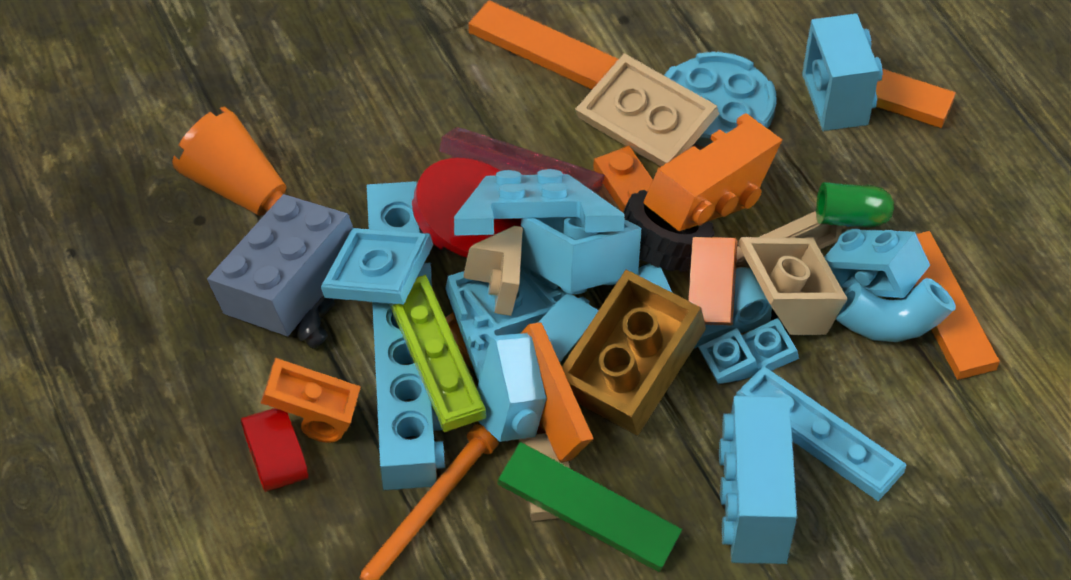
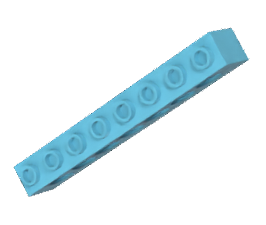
M416 181L367 185L369 229L423 233L419 229L412 210ZM424 263L418 277L426 275L432 287L430 263ZM372 302L380 468L383 490L432 487L437 481L436 469L445 468L443 441L434 442L433 431L442 430V427L389 303ZM408 399H413V400H414V401H411V402H404V400H408ZM409 436H416V437H418V438L412 439V440L404 439V438L409 437Z

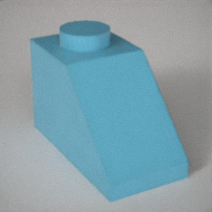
M528 333L491 336L477 391L486 409V419L478 422L499 442L536 437L546 402V394L533 339Z

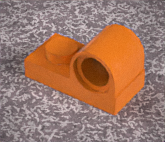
M275 358L261 404L303 417L301 429L305 435L316 441L333 443L342 438L351 423L361 386Z

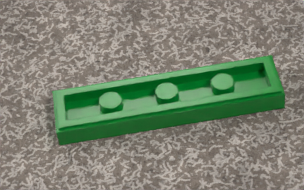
M522 442L517 446L498 479L497 485L659 573L682 531L678 526Z

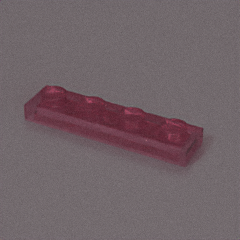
M456 127L442 136L439 149L440 152L452 155L451 158L475 159L487 163L500 171L514 170L520 172L521 175H538L539 171L545 169L559 170L563 174H569L596 194L601 190L605 176L604 174L460 127Z

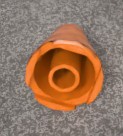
M220 107L222 114L215 116L212 112L207 113L191 127L178 146L184 151L180 160L175 156L173 157L174 169L188 179L258 216L265 215L285 193V183L235 113L226 107Z

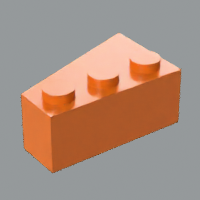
M745 113L737 118V127L730 132L725 133L720 129L713 133L710 138L713 142L705 148L699 150L693 146L658 168L643 204L678 231L703 225L705 222L719 217H726L745 208L749 209L760 198L762 192L760 186L783 139Z

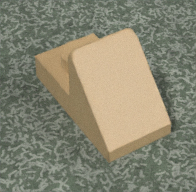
M513 226L474 244L468 252L464 278L489 283L488 294L496 296L494 312L496 314L512 316L520 282L523 227Z

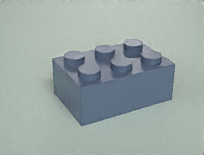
M283 194L207 278L223 313L289 336L305 314L323 296L321 285L353 228L348 213Z

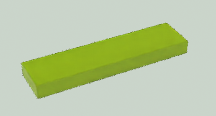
M419 276L404 305L390 303L389 305L443 432L486 419V409L427 276Z

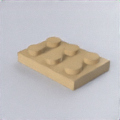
M625 53L575 109L579 119L623 145L630 146L633 151L659 166H663L690 149L719 115L717 105Z

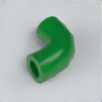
M823 182L819 187L816 202V217L819 224L871 228L884 225L892 217L894 211L893 199L881 187Z

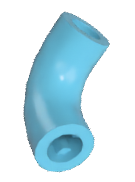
M929 278L923 279L905 298L895 300L882 299L861 284L856 283L844 292L847 301L835 320L849 330L870 340L900 342L920 337L933 329L955 310L956 305L950 294L940 284Z

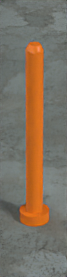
M474 425L467 433L469 443L361 571V580H379L483 453L490 455L496 449L499 442L486 428L481 425Z

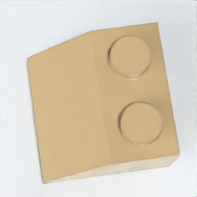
M741 237L738 245L770 306L789 334L827 335L847 301V297L814 238Z

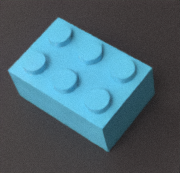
M734 396L731 414H723V438H720L719 465L724 466V477H721L720 500L721 505H726V517L722 519V544L731 546V563L787 564L797 519L789 397Z

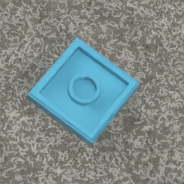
M352 228L321 285L324 297L404 305L433 246L430 234Z

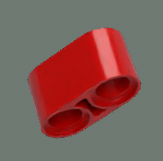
M272 408L240 418L264 492L309 478L306 463L287 412Z

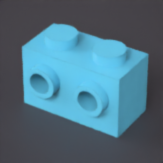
M847 229L839 236L836 244L824 257L844 292L850 286L857 283L874 295L881 297L905 298L930 266L916 233L909 231Z

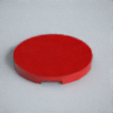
M448 158L433 163L422 173L414 190L412 210L418 226L423 233L430 234L435 246L441 250L445 247L467 258L471 246L493 236H454V216L485 176H496V173L500 171L499 169L475 159ZM521 218L494 219V235L513 226L521 227Z

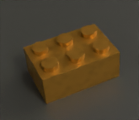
M626 269L562 366L578 404L638 436L706 330L702 308Z

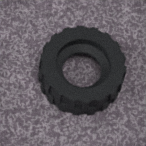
M640 190L637 194L633 193L623 213L625 220L641 227L639 259L669 271L679 270L680 272H686L688 269H691L693 237H714L713 224L708 221L703 225L678 231L643 204L648 191Z

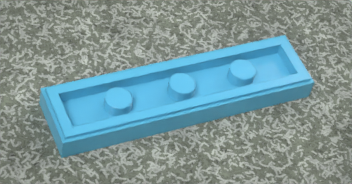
M762 366L736 394V396L789 397L792 441L877 501L885 495L905 472L906 463L765 366Z

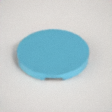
M705 52L696 54V58L676 67L672 66L665 73L664 76L718 107L719 115L695 142L696 145L708 146L713 142L710 140L711 135L720 129L725 133L730 132L737 127V118L745 113L768 129L775 114L776 90L773 82L769 81L759 70L753 67L754 63L752 61L730 53Z

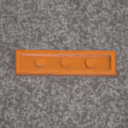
M490 0L468 23L469 33L590 89H593L618 61V58Z
M926 231L916 234L930 266L911 291L923 279L929 278L940 284L954 300L955 310L931 330L956 379L960 380L997 370L1000 361L931 232Z

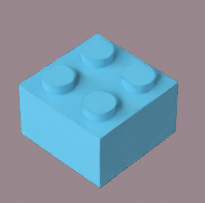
M858 14L811 19L802 75L822 130L827 131L868 125L871 110L877 105V81H881L883 76L881 61L879 57H874L871 50L869 30L863 29Z
M579 217L521 218V227H523L521 264L534 271L538 277L545 278L558 285L566 293L581 294L586 292L588 288L603 284L615 285L626 269L638 275L641 227L625 219L624 232L585 233Z

